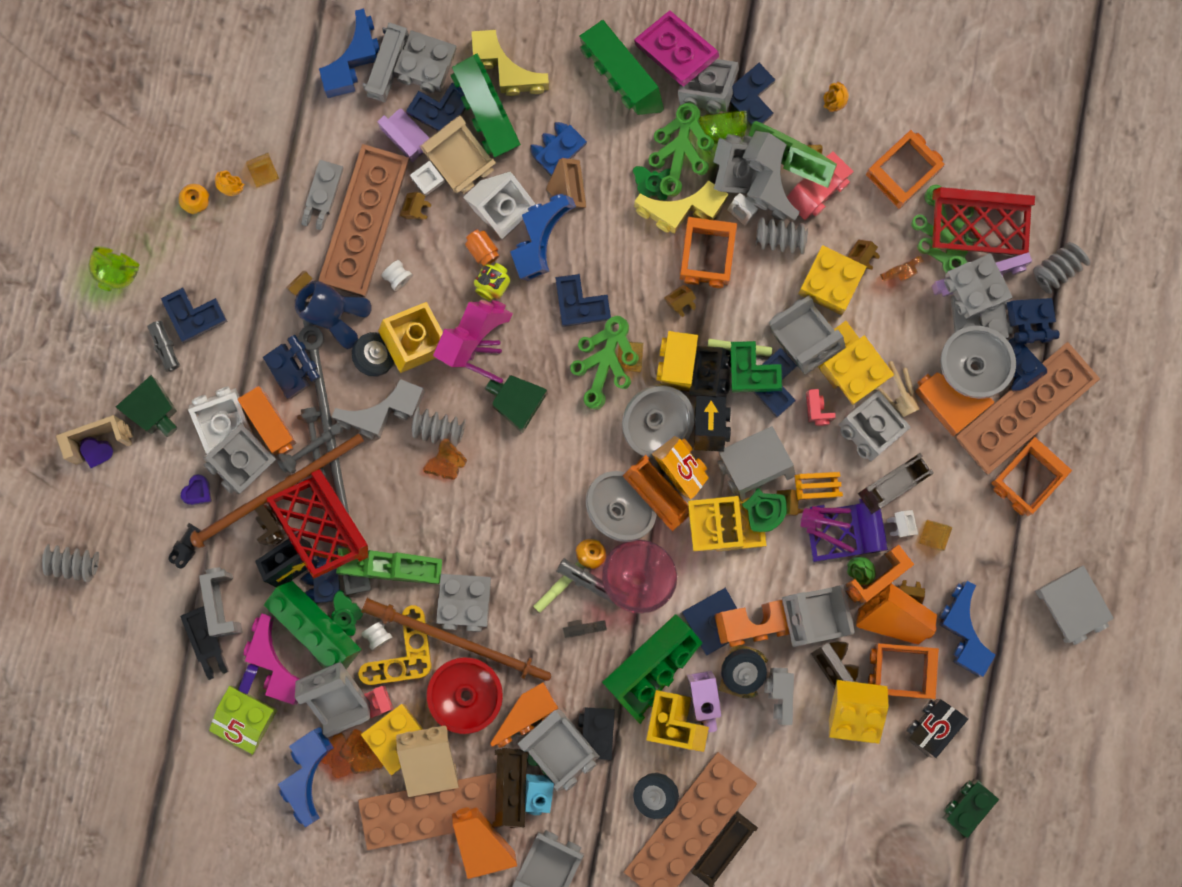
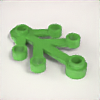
M685 103L679 106L676 112V119L654 133V140L665 145L670 141V135L680 128L677 138L660 151L652 153L648 159L651 166L661 168L665 164V159L674 153L670 175L664 177L660 183L661 192L669 197H675L681 192L682 184L679 178L685 153L692 163V170L695 173L704 175L709 170L708 163L699 157L689 140L691 129L698 139L697 144L699 148L704 151H710L714 147L713 138L705 134L698 122L700 110L693 103ZM692 112L691 117L687 120V114ZM665 133L664 139L660 140V135ZM708 139V145L703 147V142ZM656 157H659V158H660V159H659V162H658L657 164H655V163H654L655 158H656ZM703 163V168L698 171V165ZM676 184L675 189L671 191V186Z
M940 185L930 186L924 194L925 201L933 206L934 210L935 200H932V192L940 188ZM942 205L941 214L948 221L945 207ZM973 207L967 208L970 212V214L966 216L967 219H970L973 216ZM916 215L911 221L912 228L917 231L921 230L933 238L934 226L927 222V218L924 215ZM958 216L952 227L959 234L965 223ZM915 220H922L923 226H918ZM947 228L940 232V243H949L955 238ZM969 229L964 234V242L967 245H972L978 239H971L968 233L971 232ZM923 238L917 245L920 253L928 254L940 261L945 273L955 268L952 266V260L958 261L959 266L967 263L965 256L968 251L945 249V253L937 248H932L933 241L930 238ZM923 242L929 244L928 250L923 249Z
M621 316L611 317L606 322L605 329L590 338L582 337L578 342V347L585 353L592 352L596 345L606 340L607 343L601 351L583 361L575 360L570 366L573 374L583 376L587 370L599 364L592 388L584 395L585 405L594 410L602 408L605 404L606 398L601 391L609 367H611L615 375L614 384L618 388L627 389L631 384L630 377L625 374L615 353L617 343L623 351L622 361L625 364L633 366L639 360L638 354L633 351L626 337L629 332V324ZM619 324V329L613 332L614 325ZM589 341V347L584 349V343ZM633 354L632 361L628 362V355ZM581 364V370L576 372L577 365ZM622 377H625V383L623 385H620V379ZM595 394V401L590 402L591 395Z

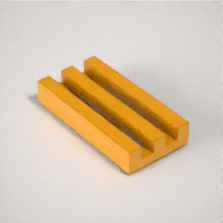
M840 472L794 475L797 500L843 497V492H839V487H842L841 482H838V477H841ZM831 478V482L802 484L801 481ZM832 488V492L803 494V489Z

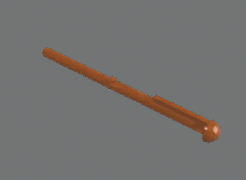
M358 433L199 533L194 530L190 536L191 543L197 548L205 547L204 541L251 513L260 505L267 503V497L299 483L310 476L312 472L323 468L364 442L363 438Z

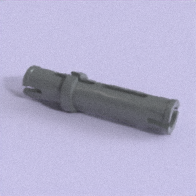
M565 558L562 559L556 572L573 580L576 586L587 588L621 609L629 597L628 594L590 574L587 568L584 567L582 569Z

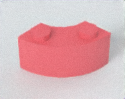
M834 152L826 156L837 164L828 188L804 178L787 196L789 202L800 211L799 215L804 220L812 214L815 217L818 216L826 207L824 203L837 190L842 192L850 183L848 178L854 171Z

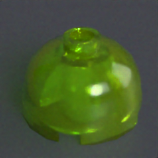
M747 110L700 116L699 124L705 134L713 139L714 144H718L719 138L726 139L727 134L736 135L742 139L747 131Z
M95 246L89 258L88 269L92 278L98 282L97 286L105 291L123 289L129 286L137 276L140 264L126 254L121 253L119 256L112 253L113 249Z

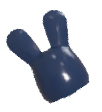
M321 281L310 282L298 292L295 298V310L298 316L311 324L329 329L337 342L346 349L353 348L354 343L358 340V335L341 320L342 314L345 312L350 315L366 318L372 311V305L368 299L344 297L334 288ZM313 293L309 304L305 308L306 299Z

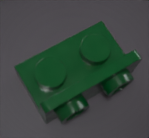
M974 779L972 782L968 780L960 789L961 796L956 801L951 800L944 809L946 814L942 817L965 838L971 835L999 801V798L977 779Z

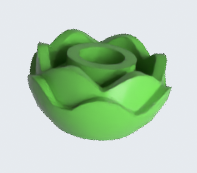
M855 557L848 562L847 574L856 579L860 585L866 586L874 581L876 576L875 566L869 559Z

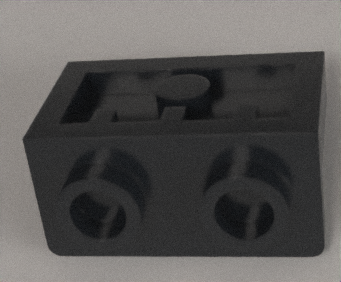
M696 347L690 395L727 397L730 391L729 374L731 370V352L723 347Z
M585 707L584 712H579L578 727L583 728V737L600 756L598 759L612 760L615 709Z

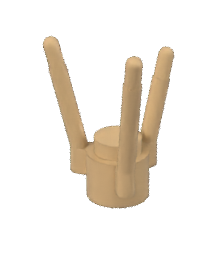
M889 361L888 365L894 374L893 377L902 396L895 399L897 402L895 404L880 386L875 390H879L903 418L919 410L917 405L919 401L915 396L908 369L903 368L908 388L907 393L893 362Z

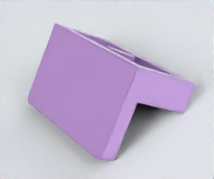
M398 109L390 118L384 115L377 121L379 128L406 157H409L412 163L424 153L419 146L428 140L429 137L403 109Z

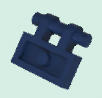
M1052 298L1007 302L1010 327H1019V332L1014 334L1015 342H1022L1023 344H1032L1034 341L1049 343L1052 340L1059 339V331L1051 330L1048 325L1056 322ZM1031 325H1036L1037 331H1033Z
M296 335L287 339L291 346L290 350L286 344H280L263 356L264 361L287 399H292L310 386L305 378L306 376H309L311 382L320 378L316 370L318 368L314 361L310 360L305 352L306 347L304 343L300 342ZM295 357H297L300 363L302 364L301 369L295 361Z

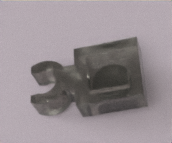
M582 620L567 622L568 627L563 628L565 639L607 631L605 620L583 624Z

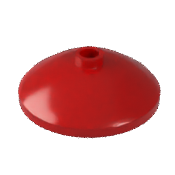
M456 658L444 663L433 674L427 688V704L430 713L438 724L446 726L447 730L454 733L471 734L486 728L497 717L502 706L503 689L497 674L486 663L474 658ZM464 691H468L471 694L470 699L464 701L461 697Z

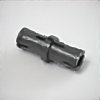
M162 320L149 324L147 328L155 344L154 350L158 352L165 371H173L179 368L180 363L174 353L173 341L169 340Z

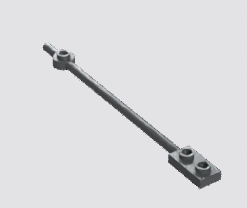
M303 320L304 328L300 331L298 340L304 343L306 350L309 351L310 360L314 361L318 367L316 370L320 378L314 382L323 430L325 432L330 430L333 424L319 355V349L324 343V335L314 324ZM310 336H316L314 343H308ZM335 436L326 442L327 452L337 447ZM338 457L330 462L336 495L349 514ZM338 545V546H337V549L347 548V547H343V546H339V545ZM343 575L346 595L372 590L370 578Z

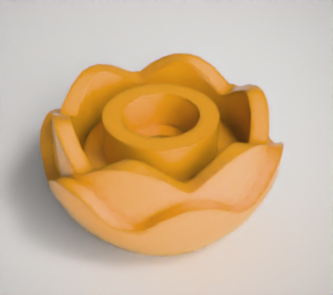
M840 82L832 83L829 85V91L824 94L823 100L825 104L823 107L828 109L829 112H837L847 104L849 93L844 84Z
M227 170L220 171L215 176L216 188L223 194L232 197L242 193L244 184L241 182L240 177L232 176Z
M188 184L179 193L181 208L190 214H197L208 206L209 193L199 184Z
M585 539L576 547V557L585 568L596 569L605 562L606 549L596 539Z

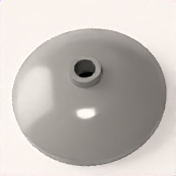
M968 326L956 331L947 340L941 353V369L945 379L957 392L971 398H989L999 394L1009 385L1016 369V358L1011 344L1002 334L985 326ZM971 364H976L978 370H973Z
M667 385L648 387L637 393L625 409L622 421L624 437L630 447L637 453L654 458L651 454L672 437L676 436L681 440L683 438L689 439L694 427V411L689 399L678 389ZM656 414V417L650 420V416Z
M611 471L604 473L591 483L586 494V508L591 521L600 532L617 541L632 542L643 538L654 526L657 514L623 477L625 472Z

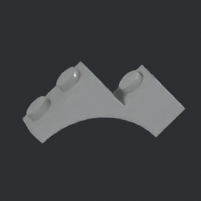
M755 131L743 155V158L750 162L749 166L759 171L747 196L755 200L753 204L757 207L771 210V215L778 220H796L800 211L787 199L780 175L781 160L787 144L768 132Z
M400 379L394 391L378 405L359 411L335 408L332 418L343 429L350 430L351 427L360 430L359 434L373 439L375 435L381 438L391 410L394 411L393 415L400 419L414 418L415 411L420 406L425 391L422 387Z

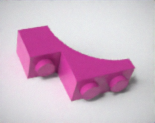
M484 300L469 302L459 326L455 327V329H444L433 356L451 367H465L481 340L498 325L509 322L513 313L505 309V304L496 300H492V302Z
M261 613L260 618L256 617L252 626V631L255 632L252 642L248 641L244 649L245 662L273 671L272 675L268 674L263 689H266V696L297 705L295 683L300 678L290 673L276 655L272 641V627L275 617Z

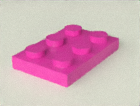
M670 10L634 39L635 46L683 87L719 58L718 50Z

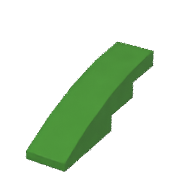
M758 121L753 122L748 136L753 137L755 131L768 132L787 144L781 160V164L784 165L783 169L827 188L829 187L837 166L835 162L776 129Z
M347 548L338 549L339 556L350 553ZM368 550V558L360 562L358 559L352 560L338 567L336 574L392 581L440 584L442 559L398 552L386 553Z

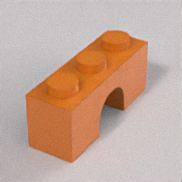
M778 600L762 604L763 619L759 625L752 623L748 619L745 607L714 614L721 644L729 642L730 647L745 644L744 639L753 637V642L768 639L767 634L776 633L777 637L790 635L783 601Z

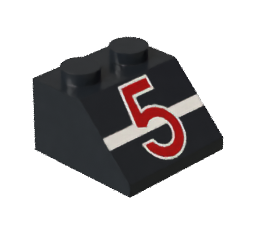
M936 699L935 702L930 700L922 709V712L925 714L919 721L913 720L906 729L908 734L905 738L930 758H937L968 721L965 715L942 699Z

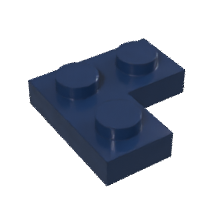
M760 62L732 86L733 95L730 105L751 127L755 121L764 124L774 114L759 96L775 83V78Z
M451 83L440 102L418 91L407 108L406 113L438 132L457 116L463 115L466 108L461 97L465 94L462 88H456L454 83Z
M580 274L555 277L562 327L608 321L611 318L608 294L583 298Z
M184 288L161 298L182 343H186L228 322L216 298L197 308L193 307Z
M781 348L762 364H781L782 380L797 367ZM783 386L782 391L753 392L776 418L796 401Z

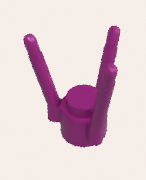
M482 340L477 346L500 345L501 342L499 340ZM476 347L469 360L473 361L475 352L500 354L502 350ZM467 362L466 368L489 379L503 383L502 378Z
M812 506V509L804 508L800 526L807 528L806 533L814 534L849 552H854V548L817 530V528L821 529L823 524L850 528L849 523L824 518V514L820 513H850L851 509L820 508Z

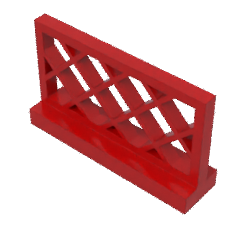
M946 187L933 190L932 200H935L932 248L1008 255H1022L1029 252L1031 207L1035 205L1034 195ZM942 205H950L956 212L948 221L941 214ZM968 207H973L979 214L972 223L962 213ZM992 209H997L1003 217L995 225L986 216ZM1015 211L1024 212L1023 223L1019 227L1010 218ZM958 216L967 226L959 234L950 225ZM980 219H983L991 228L983 236L974 227ZM1005 220L1014 230L1006 238L997 229ZM947 228L955 238L949 243H940V232ZM969 229L978 239L973 245H967L961 238ZM992 232L1001 240V243L996 247H990L985 241V238ZM1015 234L1022 240V250L1014 249L1008 242Z
M321 469L312 472L311 478L266 498L268 505L313 579L352 560L358 559L360 562L368 558L367 542ZM309 487L313 492L311 500L298 497L300 491ZM282 499L292 501L289 510L278 508L276 502ZM295 503L309 506L306 515L293 512ZM313 507L325 511L323 519L310 516ZM290 517L303 520L301 529L288 525ZM307 522L320 524L318 534L305 531ZM324 526L336 529L335 538L322 535ZM302 536L315 539L312 549L301 546ZM319 541L332 544L330 553L316 550ZM336 545L347 547L350 553L339 556L335 555L334 551ZM313 557L326 558V564L315 569L312 564Z

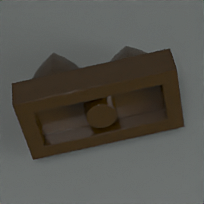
M828 642L811 653L834 689L837 680L856 682L858 678L859 666L852 664L843 665L841 662L848 651L849 643Z

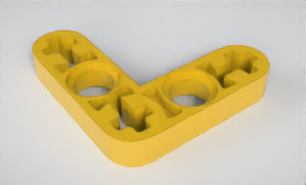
M411 605L404 609L403 615H410L411 610H415V613L420 614V618L416 620L426 623L424 611L420 607ZM403 625L407 657L365 663L359 669L360 680L366 685H376L426 677L432 669L428 635L416 630L408 633V627ZM415 634L421 635L424 639V644L419 649H414L410 645V638ZM419 659H421L422 663H427V668L423 669L422 674H419L418 670H409L411 676H406L407 667L404 661L409 660V666L416 665ZM392 663H399L402 666V673L399 677L390 676L388 668ZM380 664H384L385 680H381L382 675L373 676V681H369L368 677H364V672L368 671V667L371 666L372 670L376 671L381 670Z

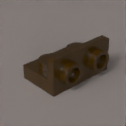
M260 505L255 509V512L258 514L255 519L263 530L267 529L268 531L256 540L259 544L267 546L272 544V546H276L285 539L284 535L286 533L270 506Z

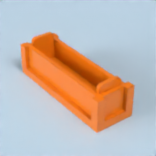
M645 455L636 465L630 467L623 477L673 532L689 517L688 504L649 462V457Z

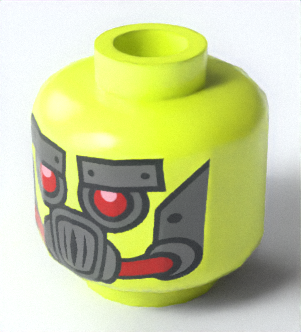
M495 263L494 266L484 265L474 280L475 292L488 301L500 299L510 284V278L506 274L508 270L498 263Z

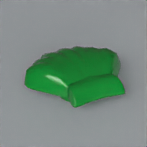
M759 488L742 504L748 510L750 527L754 532L774 530L782 523L787 514L785 496L763 493Z

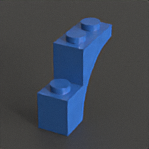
M364 8L355 11L356 28L348 49L333 63L319 68L327 98L355 92L354 83H357L358 79L354 67L376 61V53L379 52L380 48L377 38L372 39L370 31L375 30L371 15L366 16Z
M564 194L555 195L550 198L549 203L533 205L528 208V212L522 214L532 242L529 240L516 245L517 249L510 251L520 279L529 281L550 272L546 254L548 239L560 218L576 207L572 197Z
M965 581L962 585L958 583L951 594L954 599L950 606L945 605L941 611L939 618L942 620L939 625L965 640L964 643L959 642L953 652V655L956 657L953 662L978 677H984L996 655L982 644L973 629L970 617V603L976 585Z
M321 727L312 730L289 746L292 750L291 756L298 765L300 764L302 768L278 784L281 797L285 802L290 803L294 809L293 815L300 824H303L304 827L320 819L313 802V778L321 760L328 752L334 749L328 738L323 735Z

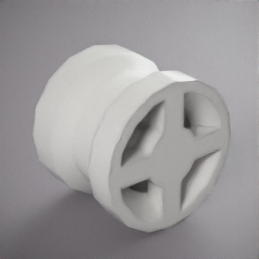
M400 260L393 262L381 275L384 280H388L391 283V288L394 291L402 288L413 276L410 271H406L403 268Z
M382 620L361 633L363 638L368 639L369 647L372 651L393 638L391 633H387L384 629L385 624L382 623Z

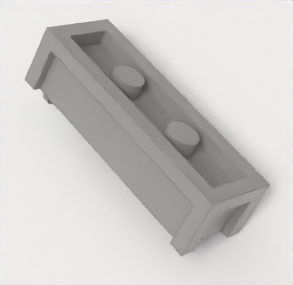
M388 23L387 28L383 27L382 30L385 35L368 83H363L362 85L363 89L367 91V97L385 103L395 77V66L409 36L407 28L393 23Z

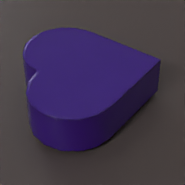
M87 437L80 443L81 454L90 468L109 460L113 455L112 445L108 441H97L93 437Z
M199 474L192 476L189 480V485L185 486L181 491L182 501L188 505L212 502L208 479Z
M251 663L248 664L238 687L240 692L248 694L259 666Z

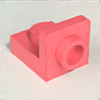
M811 389L806 392L808 423L815 422V426L830 425V421L836 418V414H821V410H824L823 395L819 396V389Z
M380 686L364 694L370 702V718L394 710L386 686Z

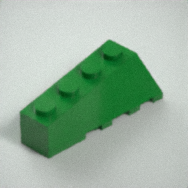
M601 20L579 35L582 44L580 46L581 52L587 59L592 58L595 62L593 65L601 76L605 74L609 79L607 80L608 85L613 92L616 93L618 91L622 95L621 100L628 110L632 108L637 115L661 113L664 110L658 85L604 20Z
M477 53L453 66L454 73L450 74L456 88L461 86L465 94L461 97L467 110L472 109L475 118L471 120L477 133L482 131L486 140L482 141L487 154H493L494 157H497L520 146L521 143L479 54Z
M293 581L276 587L264 603V606L313 654L322 669L341 662L347 670L362 650Z
M675 614L602 683L634 719L641 724L646 718L643 714L649 706L653 707L656 690L662 691L665 686L669 687L674 681L675 672L678 668H684L700 647L702 641Z

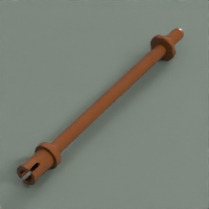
M367 597L362 608V613L382 620V623L396 622L521 671L522 679H525L527 674L544 681H549L552 677L550 672L530 665L532 662L530 657L525 663L396 612V609L391 604L387 606Z

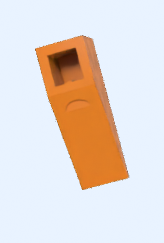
M544 682L520 696L490 743L492 747L498 745L501 748L513 741L510 736L517 732H520L521 736L534 729L533 723L540 719L543 721L554 710L559 709Z

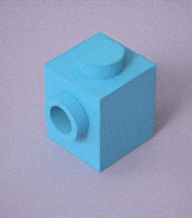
M526 774L525 812L528 814L541 815L542 813H550L554 783L547 775Z

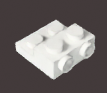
M229 386L223 387L215 391L216 396L207 398L206 395L194 398L192 400L193 404L189 405L188 411L206 454L228 436L240 423L253 434L245 411L237 400L239 394L236 388L230 390Z

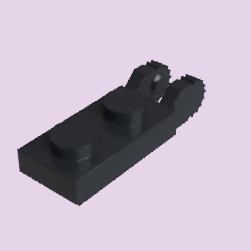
M204 606L181 615V620L198 662H201L208 680L214 678V671L207 659L214 656L220 671L223 674L229 672L218 638L209 636Z

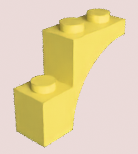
M496 30L472 31L473 55L479 54L486 70L498 65L501 93H505L507 96H516L520 92L530 91L531 94L544 93V90H549L548 73L527 71L514 64L501 49Z
M707 181L698 192L678 201H658L640 193L634 202L636 212L643 218L648 219L650 217L656 221L657 227L668 233L670 230L675 234L690 210L694 212L693 215L696 218L714 220L727 201L729 194L715 190V184Z

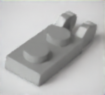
M319 160L305 204L306 208L301 221L302 225L308 226L313 210L320 211L316 221V229L323 230L327 216L331 212L344 171L343 166Z

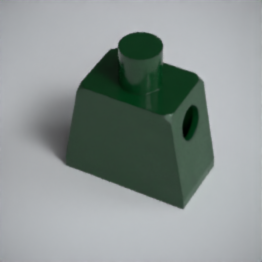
M152 375L116 406L119 411L150 434L159 429L166 437H169L178 428L170 419L177 410L159 381Z
M512 375L508 377L504 384L490 379L485 387L486 391L496 396L492 407L522 433L548 394L547 389Z

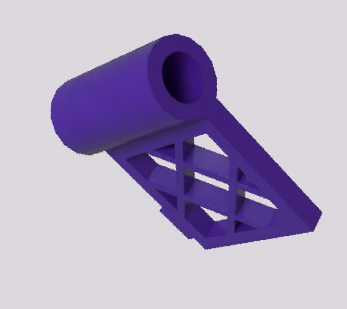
M859 499V504L837 507L851 509L852 515L850 528L839 527L844 531L839 541H842L845 535L848 534L856 540L857 550L849 552L831 543L834 547L829 554L818 556L816 545L821 538L818 537L815 541L814 534L809 533L813 562L887 551L888 547L881 509L871 514L862 499ZM818 505L816 507L825 508V505ZM820 513V514H824V517H825V518L831 519V518L828 517L827 515H828V514H834V513ZM836 513L832 520H835L840 513ZM827 525L823 533H826L831 525ZM852 526L854 527L855 535L849 532ZM836 548L842 551L840 553H833Z

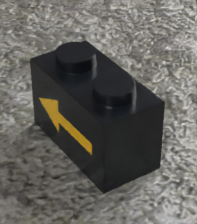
M696 396L694 450L724 452L725 442H730L731 427H726V422H730L731 407H726V397Z
M289 538L255 561L263 581L274 587L286 584L308 570ZM301 538V546L312 549L310 542ZM314 556L312 564L316 565L317 563H319L317 557Z

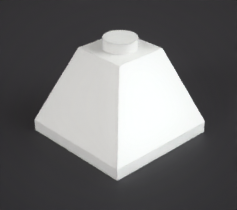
M511 172L481 180L463 197L474 212L501 239L523 220L522 214L528 212L529 207L536 205Z

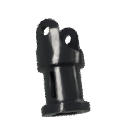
M191 523L187 524V531L180 541H176L168 557L169 562L175 564L179 569L184 568L196 553V547L190 541L191 533L194 530L197 533L202 531Z

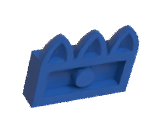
M555 122L557 137L549 133H543L545 148L540 145L531 144L533 158L551 177L559 159H571L587 144V141L571 125L568 126L562 122Z

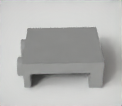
M810 295L804 299H798L792 307L784 312L777 313L769 321L772 334L804 375L846 348L843 335L839 330L835 331L815 307Z
M773 426L725 447L724 452H719L721 460L717 461L723 475L728 474L730 481H727L733 495L738 493L741 501L746 499L745 493L782 475L785 476L786 480L796 475L794 465Z
M1084 565L1035 590L1039 599H1043L1065 637L1063 638L1065 643L1073 642L1076 645L1087 639V633L1093 630L1098 633L1108 628L1109 624L1107 622L1114 619Z
M220 567L205 570L206 574L199 575L209 636L224 637L243 633L241 623L225 621L219 583L233 579V574L226 572L225 569Z
M844 585L782 597L793 647L855 633Z
M341 662L297 680L295 683V699L300 705L305 702L309 705L323 724V735L326 738L339 734L353 726L360 725L370 719L369 700Z
M554 710L518 743L520 748L524 752H529L555 784L554 788L557 791L563 789L566 791L570 790L578 782L576 778L582 772L584 774L590 772L597 765L595 761L600 757L561 710Z
M545 830L544 833L538 832L512 887H569L584 857V853L580 852L582 847L570 841L567 844H563L557 841L558 835L548 830Z

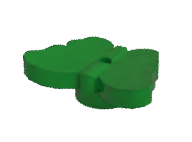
M634 167L633 174L638 185L637 190L639 194L641 193L648 198L650 196H657L661 201L666 200L668 196L661 192L660 183L664 177L670 175L671 168L665 169L660 173L657 171L651 173L645 167Z
M338 590L334 596L333 604L335 610L332 611L331 619L348 636H353L356 633V620L361 619L363 616L362 609L357 603H352L351 598L347 597L342 590Z

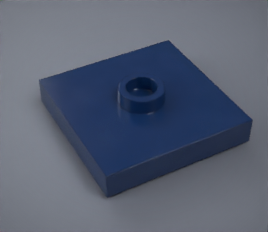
M726 587L682 611L688 625L702 641L700 646L706 656L728 644H721L714 615L737 609Z

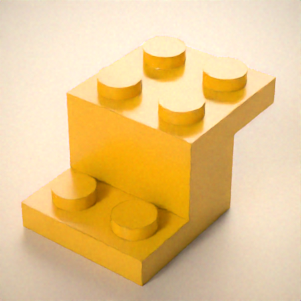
M844 321L834 330H839L843 335L846 348L819 365L818 368L834 390L840 387L852 405H854L892 378L894 374L867 337L864 335L859 338L849 323Z
M739 496L688 501L693 552L716 550L717 552L766 547L765 532L752 531L748 510L742 506L749 498L741 501Z

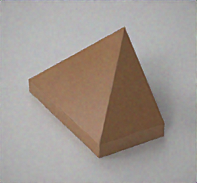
M559 159L546 190L553 196L564 194L572 197L576 205L575 208H586L580 160Z

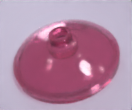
M636 540L624 542L610 552L603 565L602 581L607 595L617 606L628 612L644 614L660 609L670 600L677 585V571L672 558L662 547L650 541ZM633 578H638L641 584H634Z

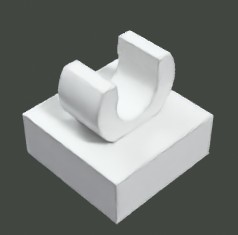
M430 161L410 175L420 191L426 196L445 183Z
M739 193L727 210L746 226L758 208L753 204L755 200Z
M913 510L894 513L895 517L887 519V523L896 522L898 527L896 531L890 532V536H900L901 538L918 535Z

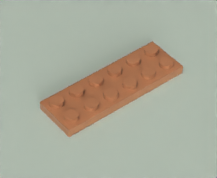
M362 144L318 281L332 288L363 297L367 296L410 161L409 157Z
M1066 342L1042 363L1047 368L1048 373L1026 389L1020 391L1010 390L955 437L987 475L1100 380L1098 375L1069 342Z
M717 752L678 801L674 811L663 820L623 872L641 887H678L753 791L757 783Z
M496 772L458 780L459 788L412 797H408L407 790L359 799L367 850L455 833L452 814L466 807L471 809L477 807L492 824L495 821Z

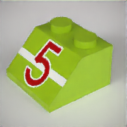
M229 686L216 709L209 731L254 755L278 710L250 694L240 692L235 686Z

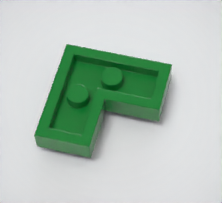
M756 341L731 342L732 392L782 391L781 364L756 365Z

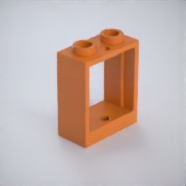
M910 130L868 169L866 176L900 209L931 181L945 164L942 162V156L937 151H932L919 133H914ZM909 142L933 168L905 193L881 167Z
M688 217L680 279L684 280V283L690 285H699V282L709 283V286L713 288H723L724 285L728 286L737 223ZM692 233L728 237L724 274L688 269Z
M1034 437L1016 454L991 484L994 486L993 490L1003 499L1007 497L1013 503L1012 507L1017 513L1022 516L1024 514L1030 516L1034 514L1073 470ZM1028 452L1056 476L1030 505L1003 482L1005 477Z
M880 643L875 644V649L871 648L870 664H873V674H869L868 684L881 685L883 651L924 654L922 692L888 689V696L936 699L939 648Z

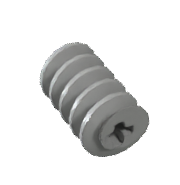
M760 218L757 228L756 245L760 242L761 248L765 250L767 244L770 243L771 250L774 251L779 244L781 252H784L786 247L790 246L791 253H794L796 248L799 247L801 254L804 255L808 228L805 231L804 224L799 223L797 229H795L794 222H790L787 228H785L784 221L782 220L776 227L774 219H770L766 226L764 218Z
M1068 242L1064 248L1058 249L1056 254H1051L1049 260H1043L1041 265L1035 266L1033 271L1040 287L1046 293L1052 294L1051 285L1056 289L1060 288L1058 280L1066 283L1067 277L1065 274L1074 277L1075 272L1073 268L1081 272L1083 270L1081 262L1086 266H1089L1091 262L1079 246Z
M417 407L412 422V436L416 439L422 433V440L427 441L431 435V440L434 444L441 438L442 446H446L450 441L451 448L455 449L461 442L466 419H464L461 425H458L457 417H454L450 423L448 422L447 414L444 415L442 420H439L438 412H435L431 418L429 417V409H426L420 415L419 407Z
M50 544L46 546L42 557V568L45 575L50 576L53 573L55 577L63 575L66 579H70L73 576L74 580L78 581L83 577L85 582L92 580L99 564V552H95L93 558H90L89 550H85L83 556H80V550L76 548L73 555H70V547H66L64 552L60 553V546L58 545L51 552Z

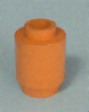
M477 229L466 237L468 241L465 243V246L478 264L483 266L486 264L490 265L500 257L497 253L498 248L485 231L479 232Z

